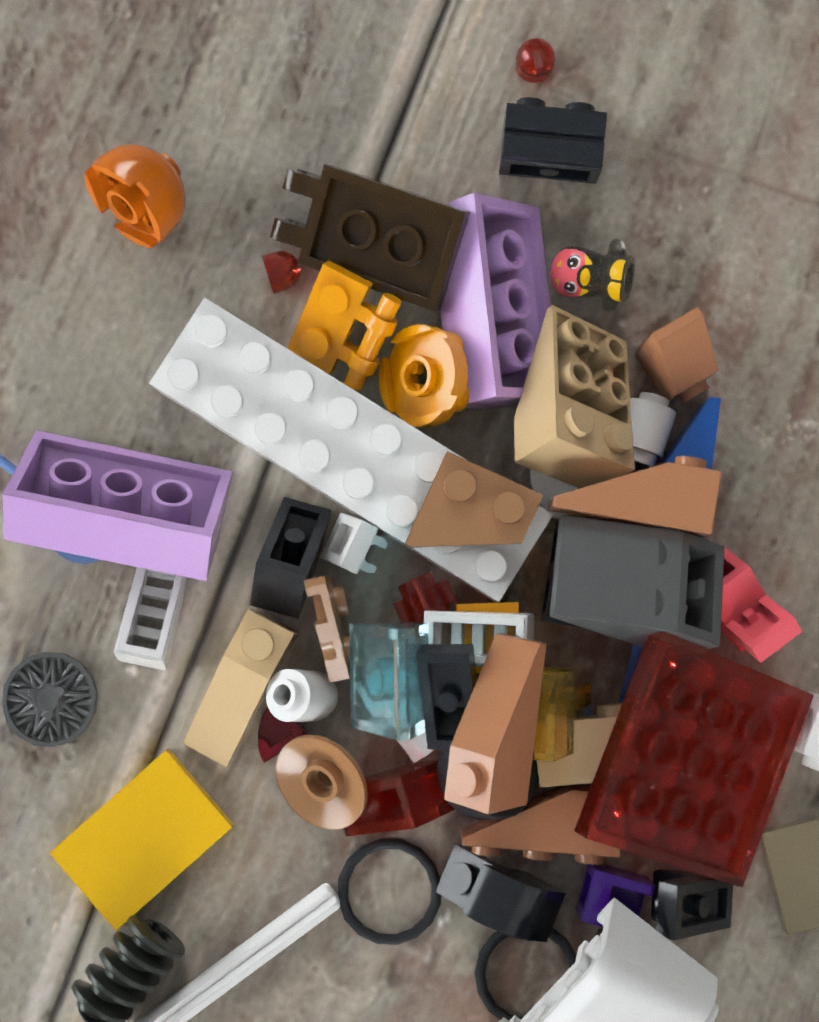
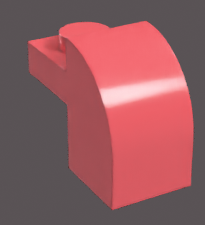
M724 547L721 631L741 653L746 650L761 663L803 631L794 616L765 594L750 566Z

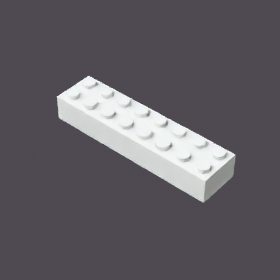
M205 297L149 382L150 385L164 396L367 523L377 527L380 531L406 546V539L446 452L448 451L459 456ZM539 505L521 544L406 547L490 600L499 602L550 521L553 513Z

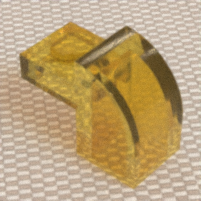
M544 667L532 760L555 762L574 753V711L591 705V684L574 683V669Z

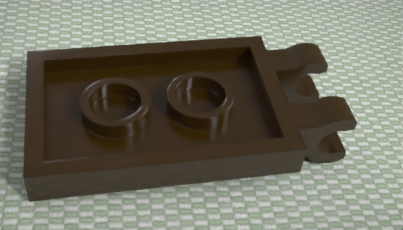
M324 164L321 177L301 169H297V171L287 169L282 189L312 198V203L306 224L287 217L284 220L275 218L270 238L301 248L298 259L299 264L320 271L322 265L329 260L372 282V290L392 294L400 300L434 312L441 310L470 211L333 165Z

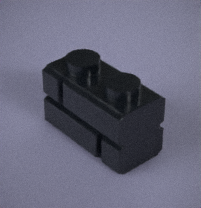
M533 97L520 98L516 101V104L507 103L503 123L499 175L596 184L603 166L607 112L595 111L593 105L585 102H572L567 104L565 108L546 107L545 101Z

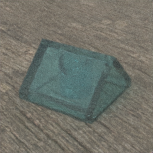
M349 623L351 727L398 741L411 740L425 732L416 652L421 644H429V623Z

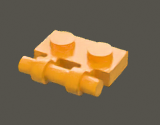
M328 260L321 267L287 349L329 375L335 371L339 360L347 363L350 368L344 379V384L353 390L360 391L367 377L373 376L379 365L380 360L377 355L385 337L392 336L397 326L398 320L395 316L402 301L392 294L383 293L377 307L366 302L373 283ZM357 320L364 323L367 327L360 346L348 341Z

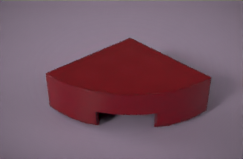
M268 706L261 718L258 730V749L264 763L277 756L282 748L292 739L302 735H309L302 722L281 721L272 715Z

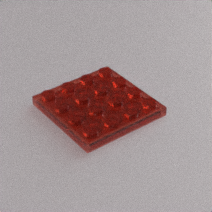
M662 631L648 635L574 831L586 839L743 888L814 695Z

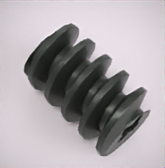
M131 915L127 919V924L134 935L131 937L118 931L113 935V940L120 951L117 953L105 947L99 952L101 961L106 968L104 969L94 963L89 964L85 969V973L92 984L90 985L81 979L75 980L72 983L71 989L78 999V1010L84 1021H128L133 1013V1007L140 1006L145 1001L146 991H151L159 985L160 974L164 975L173 968V958H179L185 954L182 941L160 922L151 919L144 921L137 916Z

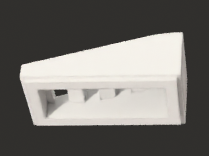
M136 568L114 648L117 660L139 666L167 670L188 577ZM147 577L174 582L173 588L168 590L146 585ZM143 597L169 602L167 610L142 605ZM138 618L163 622L162 629L137 625ZM138 638L157 642L158 644L156 650L134 646L133 640Z
M424 611L423 644H442L443 623H451V644H464V623L472 624V644L474 646L476 666L483 667L488 654L485 653L486 624L494 625V637L500 633L507 634V625L516 626V637L534 640V614Z

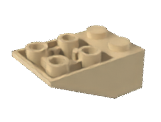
M554 305L547 308L514 416L515 463L577 488L587 487L624 476L635 470L627 341Z

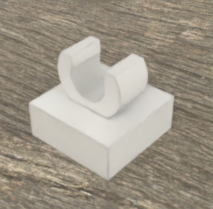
M341 512L320 558L355 574H358L359 569L367 573H375L377 567L366 562L365 556L371 545L386 549L388 543L383 537L376 535L377 527Z

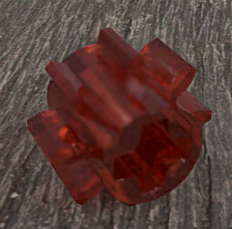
M432 571L398 586L397 588L402 600L393 603V606L403 626L414 622L418 633L424 632V611H450L448 605L456 602L457 598L448 579L446 578L437 583Z

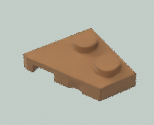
M447 451L406 539L405 545L410 548L521 544L542 500L543 494Z
M329 576L304 580L307 597H313L317 617L315 628L322 649L329 682L349 679L354 676L352 666L360 665V656L355 635L346 636L342 616L350 615L345 586H336L335 578Z

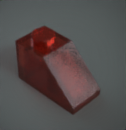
M438 759L407 764L366 776L367 804L362 815L352 825L344 828L346 837L415 829L455 810L444 800V794L440 789L437 773Z

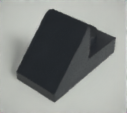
M421 644L416 652L427 749L450 750V745L480 674L476 673L473 644Z
M669 869L655 870L653 873V883L656 887L651 902V918L657 922L656 930L667 939L675 941L731 928L734 876L709 872Z

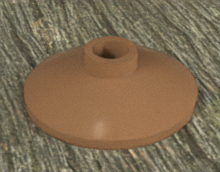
M302 735L289 741L280 751L276 761L277 783L288 805L301 818L317 827L337 830L352 825L362 815L368 797L366 780L356 760L342 746L323 736Z

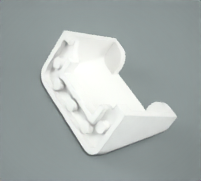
M613 898L597 916V921L603 925L601 935H596L590 943L586 940L583 941L578 947L575 963L522 1019L514 1015L510 1021L504 1017L498 1021L714 1022L719 1011V1005L716 1003L718 978L616 898Z

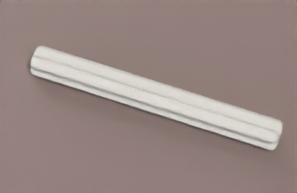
M328 883L322 884L137 1022H187L337 911L340 907V899L337 893Z

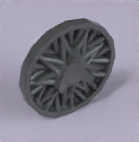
M44 652L26 658L12 670L3 687L2 708L7 724L19 738L34 746L56 747L72 742L88 729L97 711L98 691L94 677L82 662L65 653Z

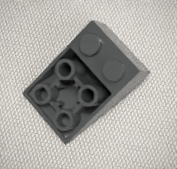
M562 516L559 518L549 617L675 658H682L720 646L724 546L684 531Z

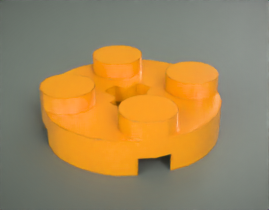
M411 325L399 331L390 342L396 344L391 351L390 358L383 357L379 367V390L382 401L390 413H397L400 419L413 427L439 426L449 420L455 412L464 410L469 402L470 393L467 387L468 365L463 351L462 339L454 332L428 325ZM424 365L427 370L425 385L418 382V375L424 372Z

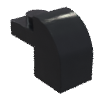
M455 844L435 891L463 908L462 914L503 934L536 942H547L566 893L526 871L505 868L485 856L473 854L471 848Z

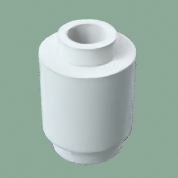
M641 392L639 398H630L634 465L641 469L654 467L656 460L663 458L677 414L668 407L670 401L667 398L654 393Z
M284 669L277 672L269 681L266 690V702L272 715L281 721L315 722L326 718L334 710L338 702V690L334 682H329L328 675L318 670Z

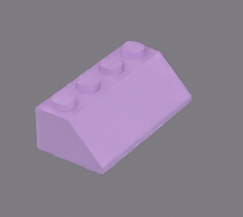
M471 193L447 203L470 211V215L440 310L442 329L458 334L463 342V351L468 365L467 387L470 393L469 402L465 408L492 409L518 406L547 308L551 306L540 209L536 206Z
M36 430L2 494L4 540L207 581L218 545L233 471Z

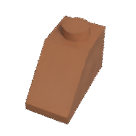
M699 307L652 333L635 353L660 396L667 398L669 401L678 396L683 404L710 389L706 380L719 371L704 315Z

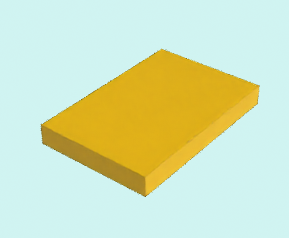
M168 748L50 852V855L113 929L117 931L127 922L131 915H135L235 824Z

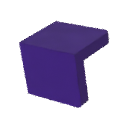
M587 864L576 911L583 922L602 927L603 925L597 921V916L613 898H616L639 916L644 895L653 896L656 886L647 876L606 864Z

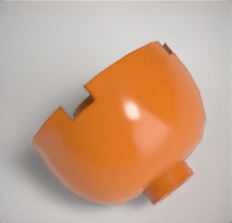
M134 143L121 145L99 156L90 168L85 171L86 188L96 207L102 214L109 208L122 221L117 223L114 228L135 244L146 248L154 247L173 232L183 216L186 198L184 185L180 178L181 172L175 161L164 153H158L151 148Z

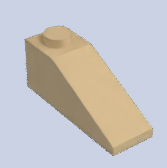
M248 609L218 665L183 744L228 767L266 696L269 681L279 672L299 632L257 609Z

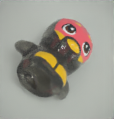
M614 238L610 241L606 255L580 246H567L556 254L550 266L552 286L560 295L569 298L599 296L601 297V307L608 312L615 310L620 302H625L629 298L635 275V259L626 253L625 244L619 238Z

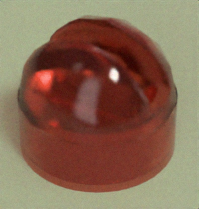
M542 38L527 40L517 52L515 67L518 75L530 83H539L546 80L554 68L555 52L551 44ZM533 50L540 52L543 67L535 68Z
M275 251L261 256L273 294L286 291L297 284L301 276V269L298 267V259L293 254L286 251Z

